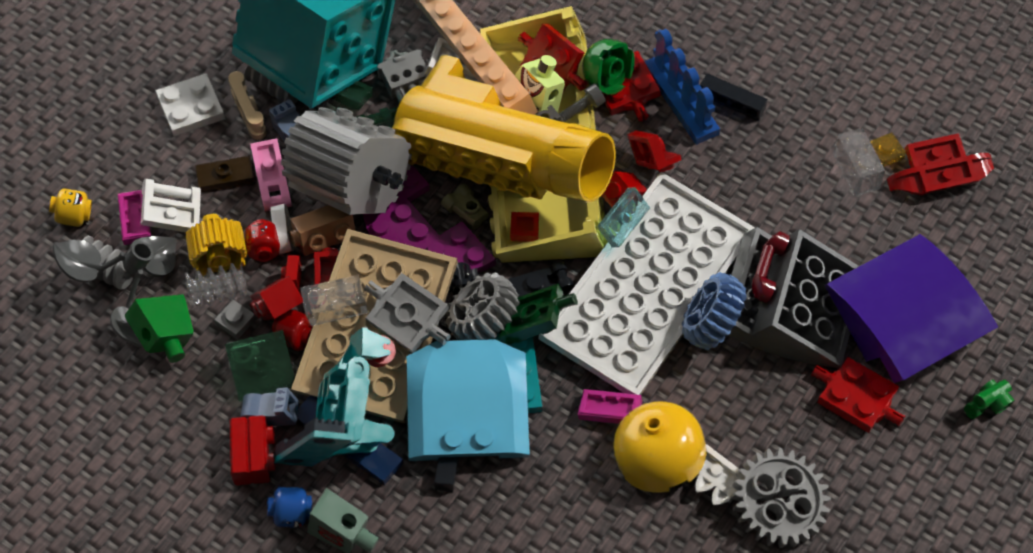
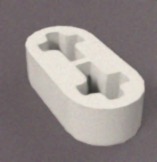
M286 204L272 206L271 219L272 223L275 224L280 242L279 254L294 251V246L289 237V231L292 228Z

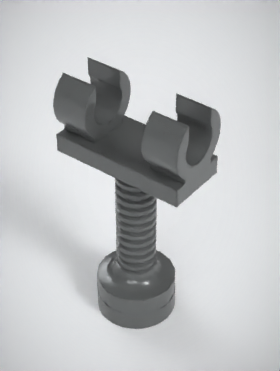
M592 84L584 90L585 96L582 99H579L559 114L550 105L547 107L548 110L540 111L537 116L566 122V120L580 113L589 105L597 108L605 103L606 100L598 86Z

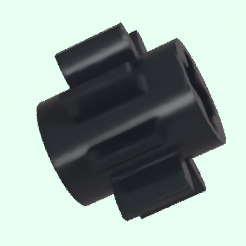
M457 263L448 292L452 291L453 295H457L460 292V288H464L468 281H474L476 276H478L477 268L471 269L467 263Z

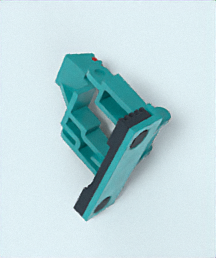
M362 327L350 336V345L340 361L324 374V378L319 385L316 417L305 424L304 430L289 441L284 439L275 445V463L312 467L335 455L371 453L377 449L379 444L388 443L394 438V430L391 426L364 419L370 379H368L369 366L379 368L393 360L396 349L391 339L368 330L366 327Z

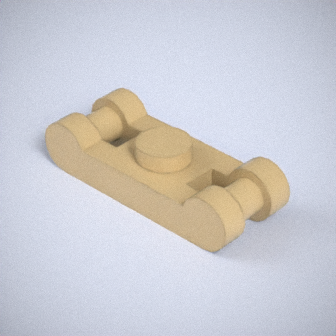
M239 71L232 72L228 80L237 108L251 137L255 140L263 139L266 136L263 114L257 111L258 108L253 95H247L244 74Z

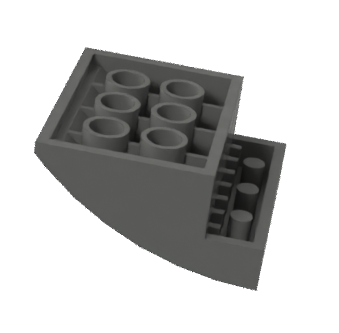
M758 227L745 233L731 275L746 288L745 294L747 296L744 301L745 307L740 313L741 317L738 318L736 326L731 329L728 336L757 349L787 359L825 367H841L850 331L827 291L825 284L859 266L799 229L790 234L788 245L782 255L778 256L773 253L766 278L776 282V287L771 299L764 303L754 297L752 281L759 263L762 247L772 236Z

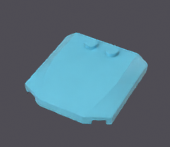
M497 340L446 341L445 345L435 341L407 356L409 461L438 460L439 457L499 456V458H524L530 456L526 354Z

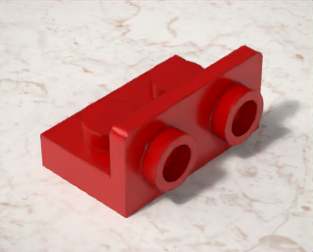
M637 130L627 134L637 165L664 172L674 168V163L682 160L680 154L667 152L663 140L656 134Z

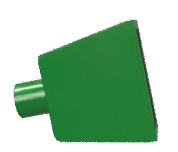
M184 294L135 299L124 316L145 351L148 353L165 351L170 363L182 360L185 357L183 348L194 332Z

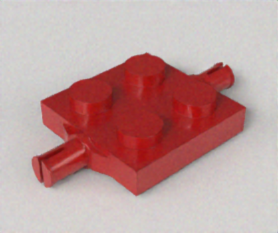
M542 23L534 39L526 32H522L519 35L521 37H518V41L528 48L527 54L520 66L548 55L557 62L554 71L564 80L563 93L570 84L574 85L579 91H583L586 88L587 81L577 75L579 63L585 53L550 24Z
M639 51L634 52L635 65L633 74L630 79L625 78L621 84L625 87L616 94H602L605 97V104L611 115L622 111L634 110L638 120L642 122L643 118L646 120L649 117L643 105L661 95L660 89Z
M847 357L840 369L834 373L828 372L819 365L814 368L811 375L826 383L824 391L819 396L818 404L867 433H870L874 425L883 418L898 426L903 422L905 415L890 408L891 401L899 389L898 385Z

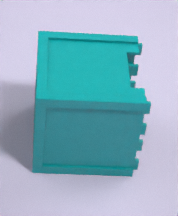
M238 0L240 2V9L236 12L235 21L238 24L237 31L233 35L232 54L312 109L377 70V66L383 62L395 0Z

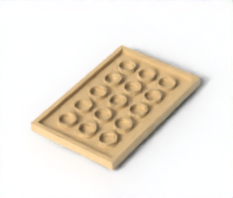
M347 229L291 390L297 394L318 398L319 385L324 378V374L338 364L350 345V336L362 327L388 337L366 320L367 315L375 307L377 298L364 291L365 286H369V281L372 280L382 289H385L392 285L399 275L403 273L445 302L458 263L457 258ZM430 336L424 340L416 351L431 344L433 337ZM392 340L396 349L393 360L383 367L369 366L368 379H370L365 413L405 424L408 415L407 356L412 353Z

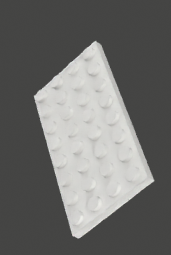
M660 172L569 293H575L578 300L577 305L562 309L559 313L557 329L547 334H539L538 339L623 393L641 395L683 336L682 322L685 319L683 315L688 309L687 305L690 304L692 296L697 293L698 288L702 287L705 280H709L710 276L719 272H728L736 261L743 235L755 227L663 172Z

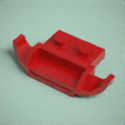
M957 133L907 144L904 149L910 168L897 172L886 180L890 192L903 190L911 194L925 195L962 185L976 184L994 169V165L989 153H977L966 156L960 135Z

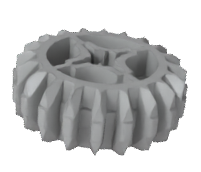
M487 272L483 277L478 275L474 281H468L467 285L464 288H460V292L453 296V302L448 304L449 310L445 313L447 318L445 324L457 340H489L491 337L496 338L497 333L504 330L507 323L512 322L511 316L517 313L516 307L520 303L517 299L519 294L507 278L505 279L496 272L493 274Z

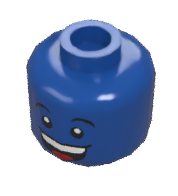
M278 487L274 492V497L267 499V516H273V522L277 527H302L306 520H309L312 511V496L307 495L305 489L301 487Z

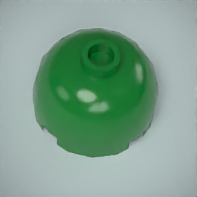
M602 39L593 43L587 50L582 63V71L587 83L590 86L596 84L601 92L607 95L618 93L625 87L621 85L625 78L630 79L633 74L635 65L634 52L628 48V44L615 39Z

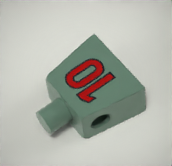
M327 488L310 513L307 533L345 553H351L356 545L371 553L380 538L366 529L368 516Z

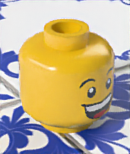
M64 188L58 192L57 197H51L49 213H54V219L58 224L80 227L84 221L89 222L92 200H89L87 194L83 191Z

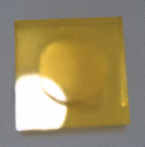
M893 133L869 141L867 149L880 168L903 160L906 155L905 150Z

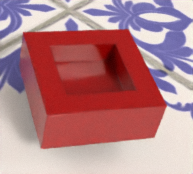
M511 212L510 241L530 242L538 240L539 213Z
M288 255L287 266H282L281 278L290 276L300 293L302 276L300 257Z

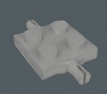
M403 273L399 275L392 285L385 289H382L372 280L368 282L369 286H365L364 291L377 298L375 307L366 317L367 322L409 352L414 353L422 342L430 336L442 345L447 343L446 340L449 341L450 334L437 327L440 319L449 309L448 304Z

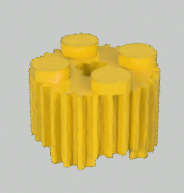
M213 213L205 215L200 224L196 223L195 226L186 231L189 260L192 267L196 268L197 275L201 274V277L206 276L209 278L213 277L215 272H226V270H230V273H237L238 269L241 270L242 266H245L244 258L247 257V250L241 222L233 221L232 219L227 220V218L221 219L219 215Z

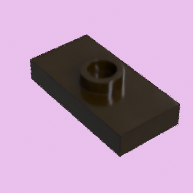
M250 155L195 165L198 187L201 189V192L255 183Z

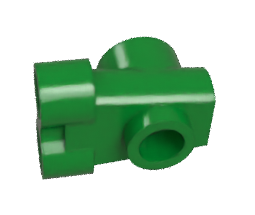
M994 379L990 380L979 389L980 392L973 397V400L964 406L966 415L971 419H975L989 407L996 415L1000 414L1015 402L1009 394L1012 390L1011 385L1004 379L998 383Z

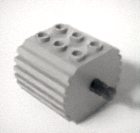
M319 107L318 111H305L302 116H297L294 120L296 122L295 126L290 127L288 131L290 133L289 138L285 139L286 149H282V154L285 155L284 159H281V165L285 166V170H282V175L288 178V186L349 215L386 213L390 203L397 200L398 196L396 195L398 192L403 190V181L407 180L408 175H406V172L410 170L408 160H411L412 156L408 152V149H411V143L406 142L404 137L395 134V129L382 125L379 127L373 125L374 120L366 117H354L353 111L344 108H337L336 111L328 108Z

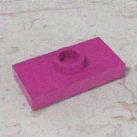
M142 190L118 194L122 241L124 245L132 244L136 239L152 236L151 227L141 225Z
M584 389L578 410L579 420L620 424L629 412L642 405V396Z

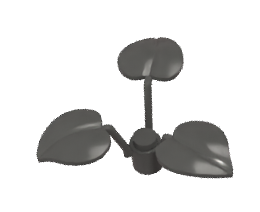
M163 236L136 239L131 244L127 253L121 252L119 256L103 265H100L101 255L91 243L82 240L54 242L53 254L57 265L65 275L75 281L92 282L97 277V270L104 271L119 261H123V267L128 273L135 274L126 303L127 307L120 306L115 308L110 316V323L113 331L120 338L136 346L143 347L124 315L132 305L143 270L150 275L160 277L167 276L172 272L176 262L175 249L177 239Z

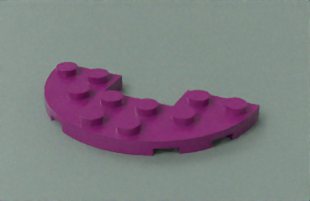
M410 165V170L406 172L408 177L406 181H403V190L398 192L396 195L398 196L397 200L390 203L386 213L363 214L364 225L369 235L457 258L458 263H467L471 269L477 268L478 274L496 265V259L462 221L439 235L411 204L413 200L430 190L429 183L413 165Z

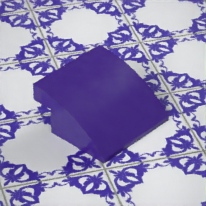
M921 234L825 284L865 361L880 357L894 383L907 379L998 328L990 311L966 277L939 248Z

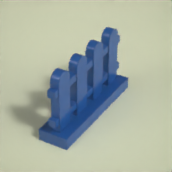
M667 29L656 31V48L653 49L655 57L644 62L656 81L661 95L696 145L720 134V127L711 116L712 112H715L712 92L708 87L701 88L698 72L693 67L687 68L685 65L686 58L682 49H674L672 46L670 32Z

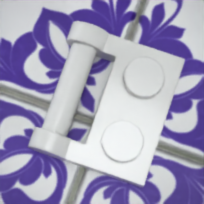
M144 179L142 185L141 225L186 232L192 226H195L196 223L199 224L200 188L191 187L187 189L154 183V180ZM153 194L186 199L188 202L153 197Z

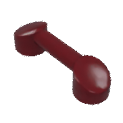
M782 231L777 232L763 245L756 273L753 277V295L757 300L764 303L771 299L776 287V282L766 278L773 253L778 256L782 255L790 239V235Z

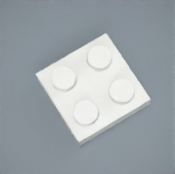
M207 73L155 90L174 137L225 119Z

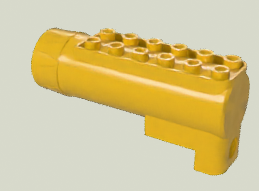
M442 55L438 59L421 86L413 87L403 96L397 107L394 125L392 126L395 129V134L404 137L406 142L411 143V149H408V152L412 156L411 160H408V164H417L432 171L438 170L449 173L456 178L470 179L477 184L491 185L501 191H512L526 198L533 197L541 200L545 193L549 191L558 196L593 202L606 190L615 166V144L609 134L579 124L556 121L502 107L494 86L466 79L459 58Z

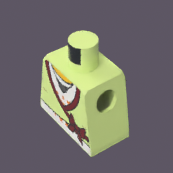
M548 55L523 64L515 74V77L530 94L538 113L542 110H548L547 107L550 105L558 112L565 86L564 80L554 71L557 64L556 60Z

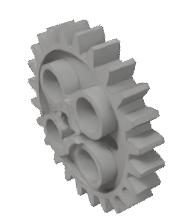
M779 448L775 455H773L770 449H767L763 453V457L756 453L752 457L753 462L748 459L743 464L744 469H740L736 473L739 479L732 483V487L739 491L734 492L731 495V499L737 500L739 503L732 509L733 511H742L743 515L737 521L739 523L745 521L749 523L745 530L746 533L754 529L757 531L755 540L758 541L763 536H766L767 546H770L777 540L779 548H783L787 541L792 547H795L799 540L805 543L810 539L809 535L815 536L819 532L818 527L826 523L822 516H826L830 509L823 505L827 504L831 497L822 495V493L829 486L819 484L818 481L824 475L823 473L813 474L812 471L816 466L814 463L808 467L804 465L806 456L803 455L799 460H795L793 450L785 457L782 448ZM785 475L791 476L795 480L796 486L790 485L786 481ZM757 481L763 482L767 486L768 492L761 491L757 486ZM798 491H804V492H805V495H804V494L792 495V494H794L795 492H798ZM778 495L779 498L771 500L774 496ZM792 495L784 502L782 497ZM768 500H771V501L767 502L766 504H761V505L756 504V501H768ZM794 504L803 507L805 515L799 514L795 510ZM766 510H770L775 514L776 521H772L767 517Z

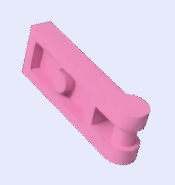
M277 138L251 143L264 211H271L272 206L286 204L287 207L292 206L286 177L282 175L284 167L281 165L282 158ZM280 190L281 195L270 197L269 192Z

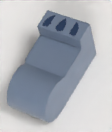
M291 99L269 109L272 126L284 142L290 136V133H288L290 127H294L296 124L294 120L297 116H300Z
M277 388L276 393H264L263 395L256 393L246 394L243 397L240 417L249 418L250 416L263 415L266 416L268 426L296 425L299 400L288 388Z

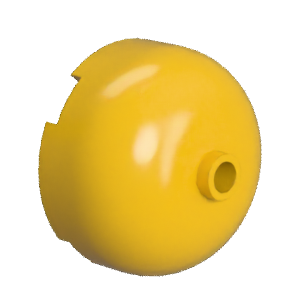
M655 401L636 407L623 418L615 433L614 454L620 471L631 485L648 492H668L670 487L679 485L686 480L690 482L698 475L705 463L706 443L699 422L687 409L671 402Z

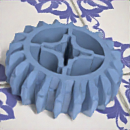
M719 272L710 276L709 280H705L702 287L697 289V293L692 296L690 304L687 305L688 309L683 315L685 319L682 322V334L685 339L689 340V343L709 350L710 348H715L718 343H722L726 335H730L731 329L736 326L738 318L741 317L740 313L745 307L744 301L747 296L745 294L746 288L737 278Z

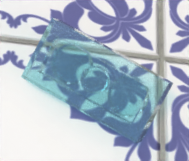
M636 187L627 188L597 228L611 247H620L649 211L650 207Z

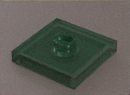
M283 330L225 344L239 401H243L244 395L250 393L263 395L264 393H275L277 388H292L295 377Z

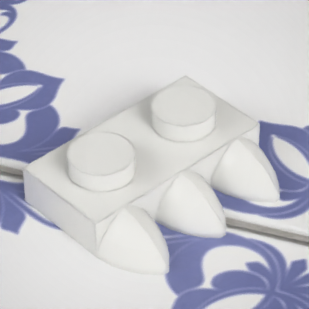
M706 444L705 463L696 476V492H705L712 489L714 490L712 495L713 505H720L726 502L731 503L733 500L731 495L739 491L732 487V483L739 479L736 473L740 469Z

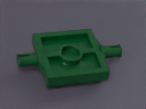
M558 284L518 297L517 299L520 303L516 307L517 313L511 316L512 322L505 325L504 330L500 332L499 338L502 343L509 345L515 342L520 343L527 338L539 334H547L557 329L560 311L577 305L578 300L575 293L563 296L562 289Z

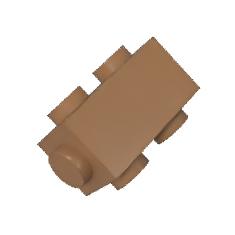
M330 205L291 218L292 230L289 231V237L293 246H298L305 256L319 252L323 248L342 243L347 229L356 231L353 215H349Z

